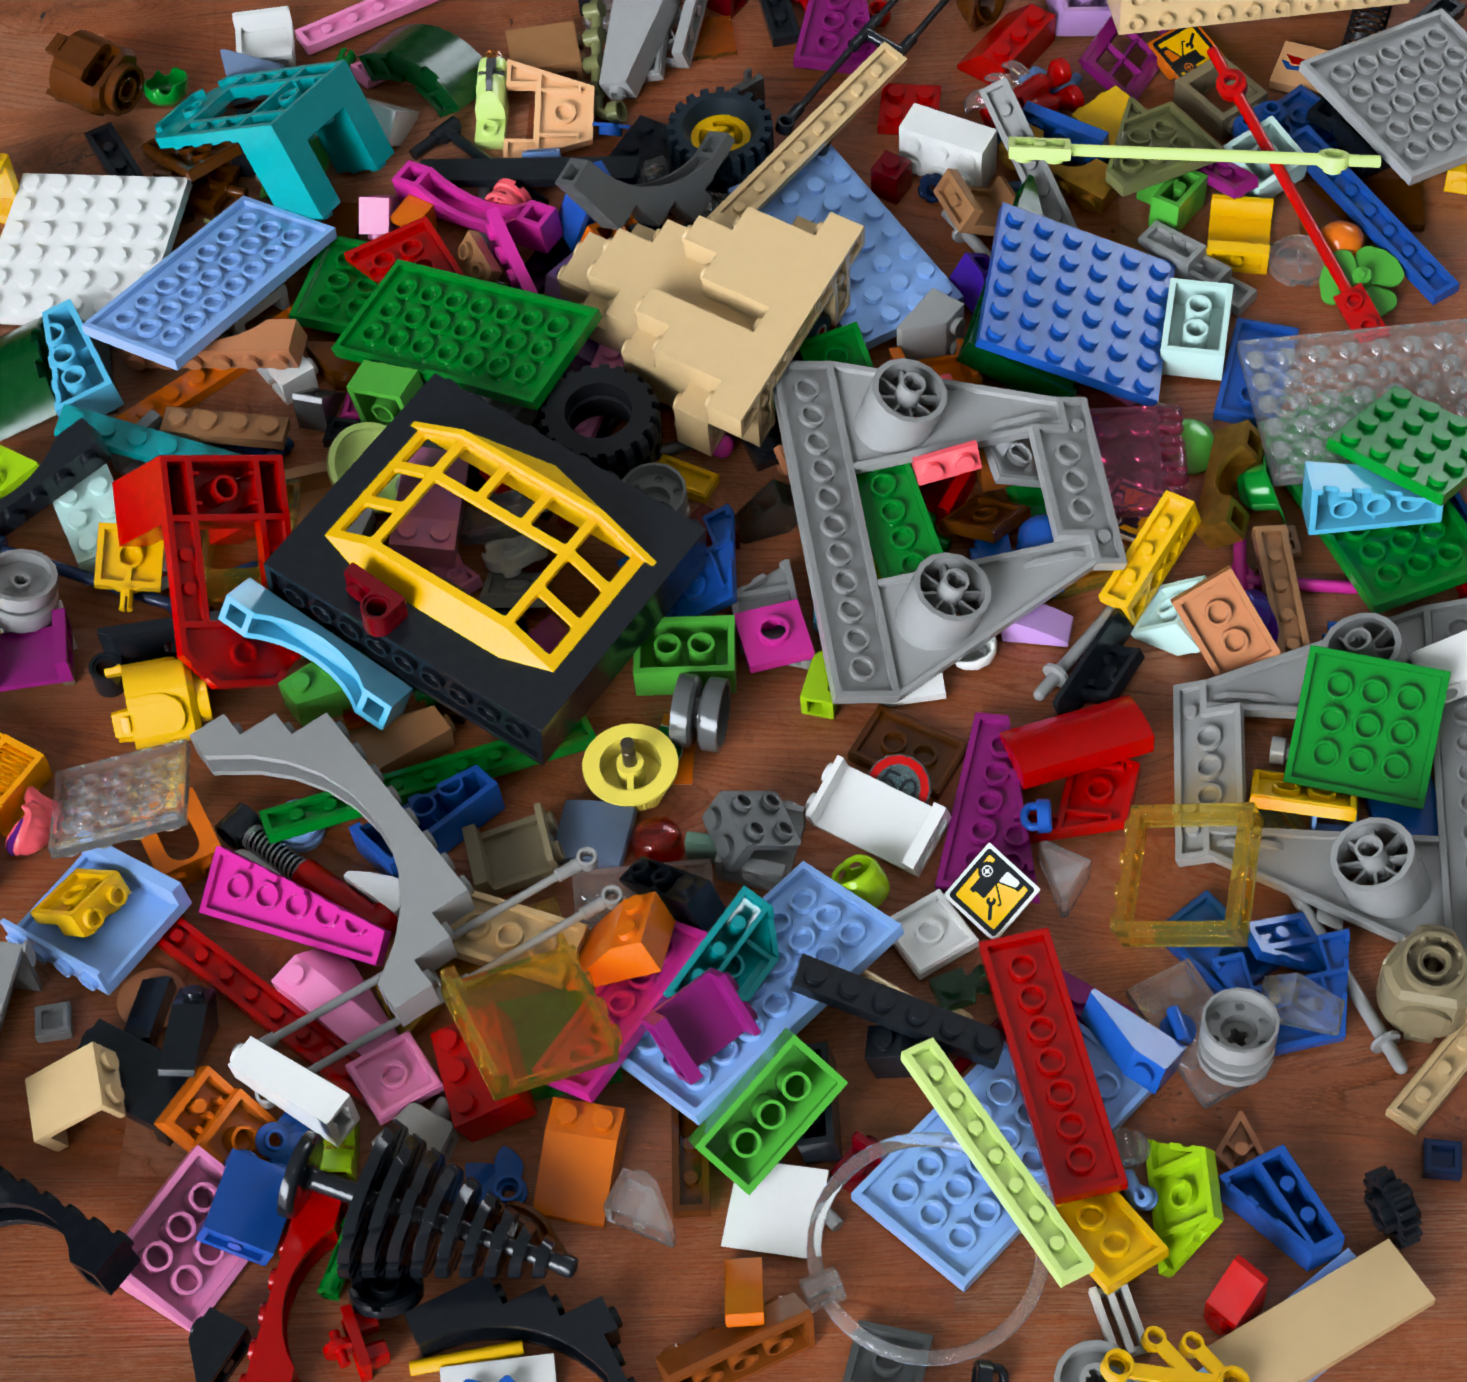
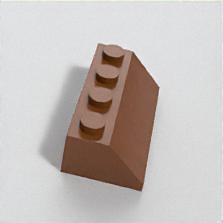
M795 1292L786 1296L783 1294L776 1295L764 1304L765 1324L729 1328L724 1324L718 1328H706L700 1331L695 1336V1339L682 1345L675 1343L662 1350L660 1355L655 1357L658 1373L663 1382H740L815 1346L813 1314Z

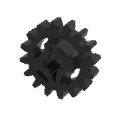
M1386 1165L1365 1173L1366 1179H1363V1183L1367 1190H1364V1203L1369 1209L1375 1228L1379 1232L1383 1231L1385 1236L1389 1235L1391 1242L1394 1245L1397 1244L1399 1249L1409 1247L1421 1241L1420 1236L1423 1235L1419 1227L1422 1224L1420 1220L1421 1211L1417 1207L1410 1186L1406 1182L1403 1183L1400 1178L1396 1179L1394 1171L1392 1169L1388 1170Z

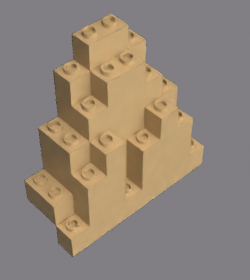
M749 206L742 216H737L736 218L717 210L710 220L699 215L694 224L687 227L667 219L661 229L658 228L656 231L637 223L631 233L619 228L614 237H610L608 240L589 232L583 242L579 241L575 246L573 257L568 264H564L560 268L557 281L559 282L561 296L576 303L600 310L603 318L589 336V339L620 352L623 356L624 368L627 369L628 374L635 372L641 376L643 382L649 383L654 389V395L658 397L659 402L672 407L675 416L674 427H676L677 441L712 456L726 432L761 447L775 424L773 389L822 311L824 310V313L830 317L831 325L836 327L850 305V267L865 245V226L833 212L829 213L824 222L820 221L818 224L797 216L791 225Z

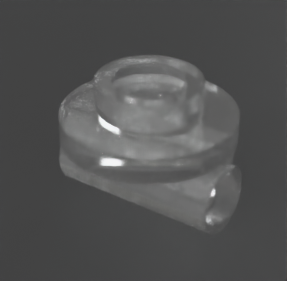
M1127 1128L1115 1130L1114 1135L1123 1167L1139 1168L1147 1160L1150 1153V1144L1147 1141L1146 1135L1141 1131L1134 1130L1131 1132Z

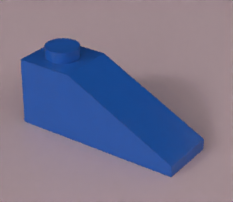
M1095 988L1090 992L1080 1016L1122 1073L1148 1091L1156 1094L1176 1072L1187 1047Z

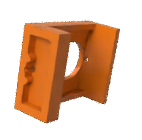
M193 787L129 814L135 832L154 869L181 882L184 888L190 883L209 875L216 846H221ZM190 821L199 840V848L189 859L174 860L165 852L158 835Z

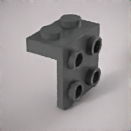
M720 791L702 816L704 825L709 832L726 872H739L755 850H796L801 844V840L780 796L774 791Z

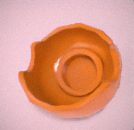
M1335 220L1327 223L1320 229L1333 253L1337 250H1348L1355 259L1357 251L1365 245L1362 230L1352 222Z

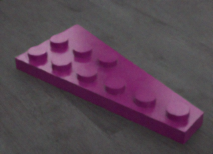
M809 0L793 57V66L828 71L848 48V43L870 20L867 0ZM866 41L857 52L851 54L837 72L852 74L876 50L875 45Z
M975 712L951 814L952 818L949 822L935 882L936 890L940 889L942 893H946L989 842L1037 885L1029 833L1020 821L1021 809L1024 806L1020 781L1000 738V732L1011 729L1009 715ZM1039 893L1030 903L1040 904Z

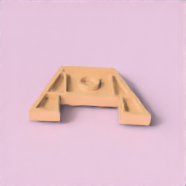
M507 59V91H535L533 139L504 138L503 158H522L523 150L560 147V152L565 153L593 145L594 126L592 123L594 122L595 86Z

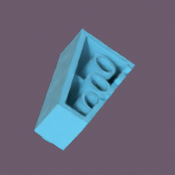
M71 299L42 312L46 344L49 348L48 361L52 370V390L56 400L54 402L55 412L58 417L64 404L103 415L125 405L92 338L83 332L82 324L84 322Z
M1305 461L1301 507L1308 535L1436 523L1442 520L1443 505L1439 506L1359 465Z

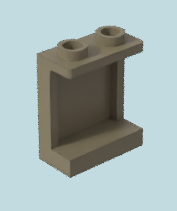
M541 802L533 804L534 815L480 833L475 824L461 828L474 886L478 892L499 897L534 885L553 874V870L561 866L560 861L565 860V854L560 841L555 840L553 832L558 831L557 822L553 812H546Z

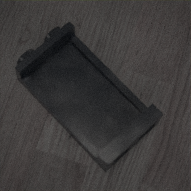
M99 1018L95 1025L83 1034L80 1045L76 1050L93 1041L116 1052L120 1064L118 1069L121 1087L125 1094L124 1106L126 1117L153 1130L158 1141L170 1147L174 1141L157 1128L154 1122L189 1077L159 1076L158 1067L162 1050Z

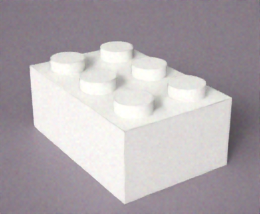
M914 103L899 126V155L912 160V174L924 176L925 174L932 175L933 173H938L943 176L947 168L957 169L967 186L987 188L996 173L997 129Z

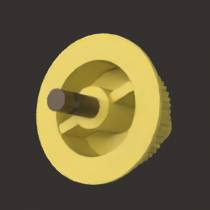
M622 724L605 730L589 744L582 762L583 776L589 789L604 802L618 806L634 807L638 812H643V810L658 806L663 799L662 797L665 796V793L673 784L678 772V754L672 741L660 730L644 724Z

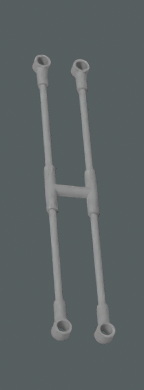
M591 847L579 849L576 858L553 870L554 873L453 930L456 937H461L557 881L562 882L581 870L585 872L594 870L598 865L596 851ZM585 856L593 857L590 862L581 861ZM616 885L606 886L603 888L601 896L580 907L577 913L469 975L465 973L444 985L437 973L433 971L432 974L439 985L435 992L440 1004L473 986V982L582 919L586 921L605 909L613 910L623 901L621 889ZM610 894L618 895L616 900L609 901L606 899ZM383 971L275 1033L269 1032L257 1040L270 1048L274 1047L282 1038L377 985ZM394 1017L306 1069L317 1073L401 1023ZM239 1043V1044H237L236 1046H234L233 1049H232L231 1054L233 1053V1051L235 1050V1048H236L238 1045L242 1044V1043ZM255 1092L258 1104L264 1109H270L275 1106L269 1100H262V1096Z

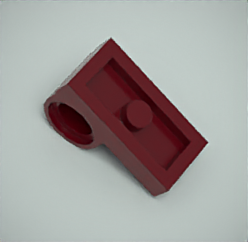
M354 562L344 570L346 590L354 599L361 601L362 623L364 630L373 637L386 636L408 617L406 599ZM375 613H383L380 616H372Z

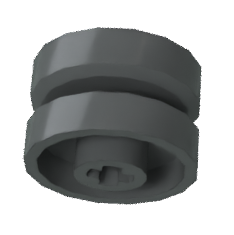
M681 673L678 676L673 693L669 721V739L676 748L689 749L697 738L698 745L702 751L719 753L722 750L728 727L731 703L729 679L711 677L705 683L703 689V683L699 675Z

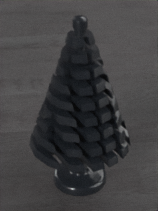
M398 1119L391 1120L385 1126L382 1136L379 1135L358 1182L320 1170L324 1153V1141L322 1135L314 1131L307 1130L288 1162L278 1195V1216L287 1219L297 1217L306 1205L312 1191L350 1204L341 1233L343 1238L338 1248L337 1264L339 1265L337 1274L339 1278H355L360 1273H362L363 1278H379L385 1271L387 1278H403L409 1269L412 1278H426L433 1268L436 1278H449L452 1276L453 1271H456L460 1261L459 1277L473 1278L476 1276L478 1268L482 1266L488 1249L490 1251L484 1265V1278H497L501 1274L508 1256H511L508 1278H521L529 1263L534 1264L532 1278H545L549 1270L555 1271L563 1277L571 1278L577 1271L578 1258L568 1253L556 1252L557 1242L548 1234L544 1237L540 1246L535 1245L538 1228L531 1221L527 1220L518 1238H514L519 1222V1212L510 1205L505 1208L500 1224H497L496 1219L501 1204L500 1197L489 1191L485 1199H482L481 1203H479L482 1196L481 1183L474 1177H468L467 1183L464 1182L461 1187L464 1180L463 1169L454 1162H450L449 1166L445 1167L444 1154L433 1147L430 1151H427V1142L416 1133H413L412 1136L409 1135L407 1126Z

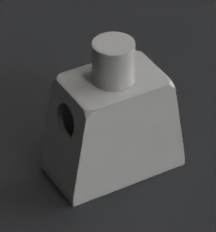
M440 1096L430 1110L415 1102L409 1103L394 1119H398L407 1126L409 1135L412 1136L413 1133H416L427 1142V1151H430L433 1147L444 1154L445 1167L447 1166L458 1143L456 1129L453 1123L449 1121L451 1114L447 1099ZM384 1129L373 1139V1141L371 1142L372 1147L377 1141L379 1135L382 1136Z

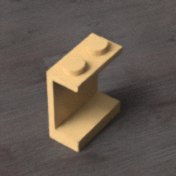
M92 1041L25 1078L35 1143L59 1152L69 1147L67 1129L91 1115L103 1110L118 1118L126 1116L124 1106L125 1094L121 1087L118 1069L120 1064L116 1052Z

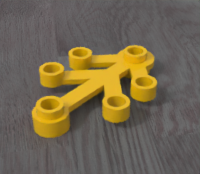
M1158 1326L1147 1327L1140 1338V1343L1147 1352L1158 1353L1171 1368L1135 1363L1132 1356L1120 1348L1109 1350L1100 1363V1372L1107 1382H1126L1128 1379L1147 1382H1250L1248 1374L1242 1368L1235 1365L1224 1366L1208 1349L1203 1337L1199 1333L1194 1331L1186 1332L1179 1341V1353L1167 1340L1165 1331ZM1148 1335L1157 1337L1159 1343H1152L1148 1339ZM1186 1341L1194 1342L1197 1349L1189 1348ZM1184 1357L1189 1359L1197 1358L1208 1373L1196 1372ZM1114 1365L1118 1367L1121 1374L1113 1372L1109 1366Z

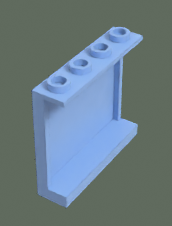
M83 831L74 841L82 853L74 864L17 925L5 918L0 923L8 933L5 937L8 942L23 944L25 940L30 941L36 953V960L42 964L50 962L62 975L68 978L73 975L87 989L91 991L98 989L110 996L187 910L192 901L181 882ZM76 868L118 871L132 893L128 896L126 903L119 910L108 915L103 925L88 937L64 936L58 925L36 923L30 914Z

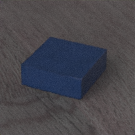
M1424 1138L1422 1144V1178L1460 1181L1462 1177V1142Z

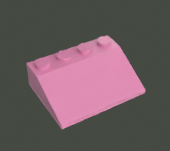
M196 1145L187 1153L125 1232L134 1242L132 1249L141 1261L119 1286L189 1332L196 1319L204 1316L210 1307L213 1308L249 1261L195 1240L201 1224L207 1217L225 1168L222 1163L199 1145Z

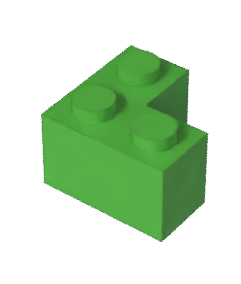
M1194 170L1138 191L1136 199L1151 205L1148 226H1151L1157 220L1180 232L1204 205L1208 175Z

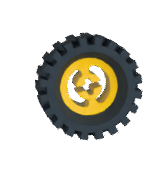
M716 87L715 93H709L708 88L700 90V96L697 98L693 93L686 97L687 104L679 102L675 106L676 113L671 112L669 116L667 134L670 163L674 171L683 166L694 156L708 131L729 133L735 139V142L729 150L727 158L721 163L715 173L712 183L707 187L710 195H718L719 190L725 189L727 195V189L742 183L774 151L773 120L769 108L765 109V103L761 99L755 101L754 94L748 91L742 96L739 88L732 87L731 93L725 92L724 87Z

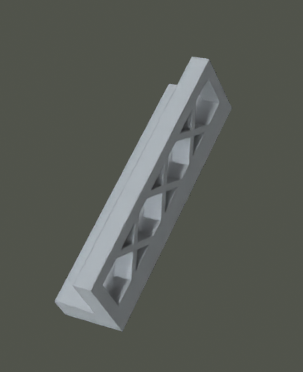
M675 0L678 4V10L669 27L667 51L672 48L671 53L674 58H666L665 67L690 69L708 0H685L682 10L679 7L681 0ZM676 24H678L677 32H676V35H675V34L672 32V31H673V27H674Z

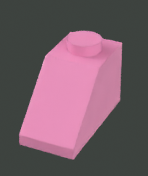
M368 195L359 197V234H368V240H373L396 229V225L390 221V216L400 205L397 195Z

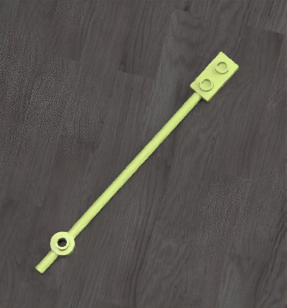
M1009 136L1008 157L1019 163L1045 160L1049 164H1061L1063 161H1071V156L1292 164L1317 165L1323 169L1324 173L1330 175L1341 174V171L1348 169V167L1380 168L1381 155L1349 154L1344 150L1333 148L1320 150L1319 153L1071 144L1070 139Z

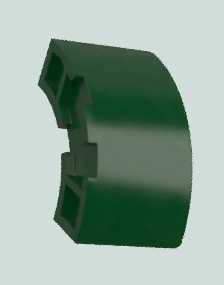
M427 24L403 25L394 29L358 56L372 82L392 80L403 83L407 81L415 85V90L433 106L440 118L460 111L476 98L478 65L482 56L464 40L442 28Z
M43 316L0 336V441L57 415L54 402H56L55 394L51 380H53L52 370L49 371L48 368L49 348L46 344Z

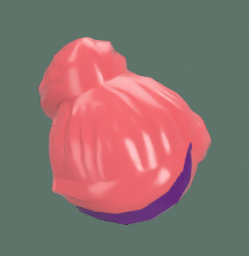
M34 786L26 789L23 797L25 804L21 806L25 815L13 825V829L5 841V848L11 856L36 853L46 846L50 840H59L66 834L67 826L62 809L54 800L37 791Z

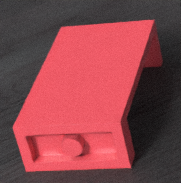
M950 373L940 375L942 379L953 380ZM976 440L913 457V462L911 463L919 486L982 468Z

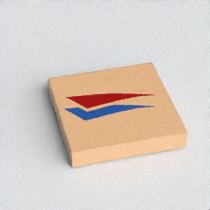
M1285 41L1269 80V88L1289 93L1302 84L1322 98L1323 96L1298 70L1301 61L1329 50Z

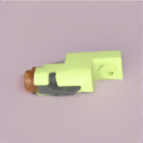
M497 50L487 51L480 59L478 65L475 103L477 121L474 142L481 150L503 149L504 138L507 135L509 114L506 87L507 59L502 52Z

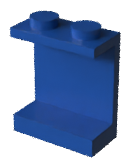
M232 1148L223 1163L225 1168L207 1217L201 1224L195 1240L265 1267L275 1253L287 1219L278 1216L277 1213L278 1195L287 1165L282 1163L272 1164L260 1159L252 1151Z

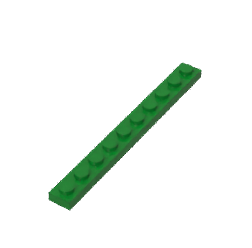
M586 714L548 761L578 753L588 748L589 744L596 738V735ZM497 740L382 775L385 779L383 784L386 787L392 785L402 800L400 805L408 803L407 798L417 793H420V795L427 794L437 789L436 784L476 764L491 778L539 763L502 740ZM327 791L259 811L260 820L269 844L363 817L356 809Z

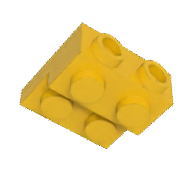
M76 868L30 914L36 923L58 925L64 936L84 938L94 934L103 925L108 915L116 912L126 903L128 896L132 892L118 871Z

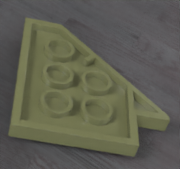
M1133 97L1128 99L1114 144L1119 146L1224 149L1173 101L1147 110ZM1110 158L1105 181L1124 197L1215 162Z

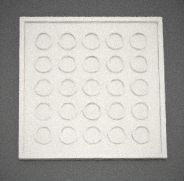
M23 173L19 189L0 237V324L25 325L42 317V312L68 299H71L82 321L86 322L171 253L192 188L191 181L186 177Z

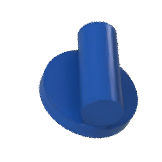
M1178 1005L1167 1008V1016L1161 1021L1159 1030L1184 1046L1190 1045L1196 1037L1197 1029L1194 1021L1189 1016L1182 1014Z

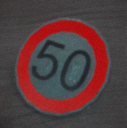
M904 754L887 755L877 761L868 772V776L929 804L932 793L931 777L925 766L916 758Z

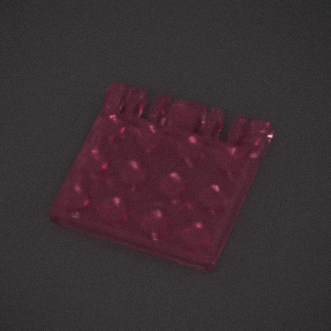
M1157 405L1089 409L1116 518L1149 517L1166 490L1187 499L1190 498L1188 488L1183 487L1189 482V477L1186 474L1188 472L1187 455L1184 449L1186 445L1183 437H1180L1184 431V425H1182L1183 413L1180 406Z

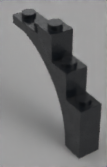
M481 1275L404 1312L408 1327L423 1358L468 1343L522 1340L523 1342L543 1346L570 1357L597 1375L603 1382H636L633 1376L626 1379L621 1369L626 1364L617 1344L621 1343L618 1329L623 1327V1323L614 1305L608 1308L602 1296L565 1313L557 1294L550 1297L545 1285L508 1301L500 1283L493 1285L490 1278H484Z

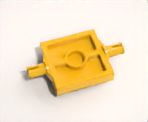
M99 522L94 588L120 592L119 611L125 612L126 600L127 612L133 611L134 593H161L164 539L151 546L119 547L117 523Z

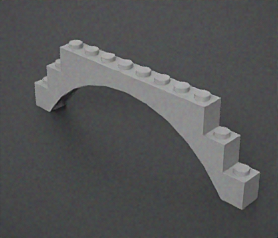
M326 712L295 731L289 721L283 724L276 713L244 732L238 722L232 724L225 714H222L191 733L189 736L198 755L214 776L265 775L299 781L327 791L353 807L381 834L393 854L399 874L400 912L395 941L377 986L386 1005L403 1027L440 1004L435 992L439 985L432 972L458 956L453 944L457 937L450 925L475 909L470 896L474 893V889L464 875L458 877L455 874L456 867L446 852L439 854L436 850L438 845L427 829L423 832L419 829L420 822L410 807L405 810L400 805L402 800L392 785L386 787L383 784L385 779L379 768L374 763L370 766L365 760L368 758L359 743L355 742L352 744L348 740L351 737L341 721L335 723Z

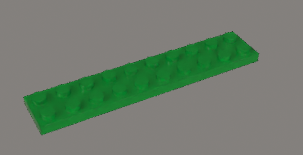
M857 321L807 338L799 348L803 361H836L874 368ZM910 463L856 474L870 547L882 579L915 572L920 562L927 557L943 553Z

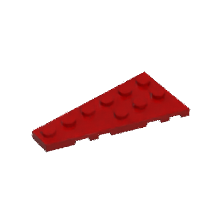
M427 216L344 253L346 262L377 284L382 281L397 259L464 275Z

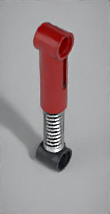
M239 802L214 826L219 837L234 850L248 849L289 880L391 931L390 938L396 932L398 918L385 905L379 902L374 904L314 859H304L295 850H291V847L287 846L286 843L280 841V843L269 844L259 816L246 804Z

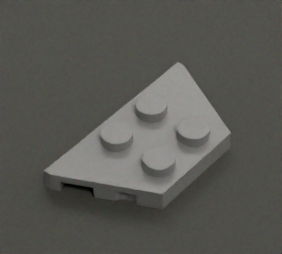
M782 560L779 562L780 567L770 574L765 575L762 573L752 579L748 585L737 588V603L731 605L732 613L735 614L798 599L790 560ZM777 625V628H770L765 631L762 629L761 632L766 638L777 639L785 633V628ZM737 634L738 643H739V647H740V652H741V655H744L743 650H742V646H741V643H740V640H739V637H738V634ZM811 659L788 665L809 669Z

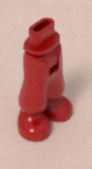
M1058 57L1050 62L1046 75L1042 73L1035 74L1013 88L1022 109L1027 101L1058 112L1059 108L1075 112L1076 109L1084 106L1083 93L1075 84L1066 86L1055 94L1049 93V90L1067 84L1072 77L1070 65L1062 57ZM987 107L980 109L979 113L984 125L996 129Z

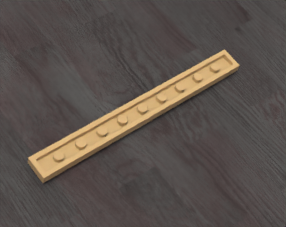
M884 41L707 219L710 220L716 210L733 218L742 216L748 206L761 211L907 65L908 59Z

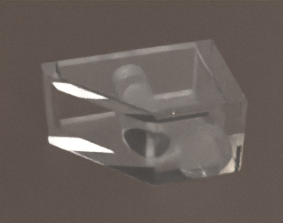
M1300 973L1264 977L1261 994L1266 996L1276 1007L1280 1024L1333 1036L1339 1035L1345 1005L1343 999Z
M623 1167L604 1203L606 1220L674 1248L677 1242L675 1228L657 1181L652 1175L643 1170L636 1169L632 1171Z

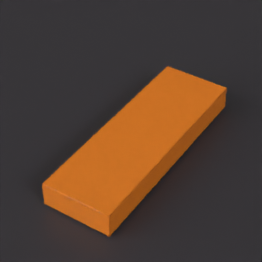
M762 1257L725 1259V1323L728 1328L765 1324Z

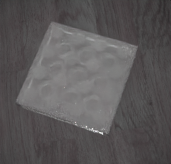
M187 738L56 771L48 850L52 860L61 857H73L81 852L96 848H108L113 844L131 839L140 840L147 835L163 831H175L182 826L188 825L191 748Z

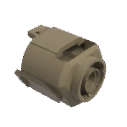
M1436 924L1418 925L1410 935H1405L1393 947L1382 963L1376 987L1378 1006L1385 1019L1394 1028L1404 1032L1403 1039L1431 1044L1435 1037L1441 1038L1452 1034L1467 1020V952L1461 944L1457 933L1451 928ZM1438 960H1440L1444 969L1440 972H1435Z

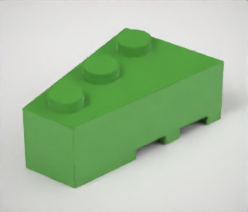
M313 661L278 682L284 705L302 727L326 712L333 718L342 715V710L352 708L350 700L341 686Z

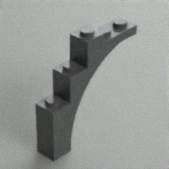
M708 131L694 156L683 166L660 179L641 184H627L616 180L604 173L590 160L570 158L555 184L602 228L622 229L629 221L630 214L640 224L660 226L667 218L669 212L677 220L695 222L699 215L703 216L712 197L705 190L712 183L721 163L727 158L735 139L729 133Z

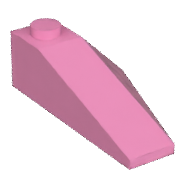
M316 948L294 955L271 982L279 993L308 1014L364 982V979L354 963L345 956ZM368 989L317 1018L316 1021L344 1043L349 1044L386 1023L389 1019L371 990ZM393 1028L355 1051L362 1056L398 1036V1033Z

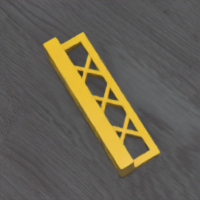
M1166 490L1125 553L1127 559L1126 567L1124 570H1114L1098 595L1102 603L1113 608H1121L1133 627L1201 523V518L1194 501Z

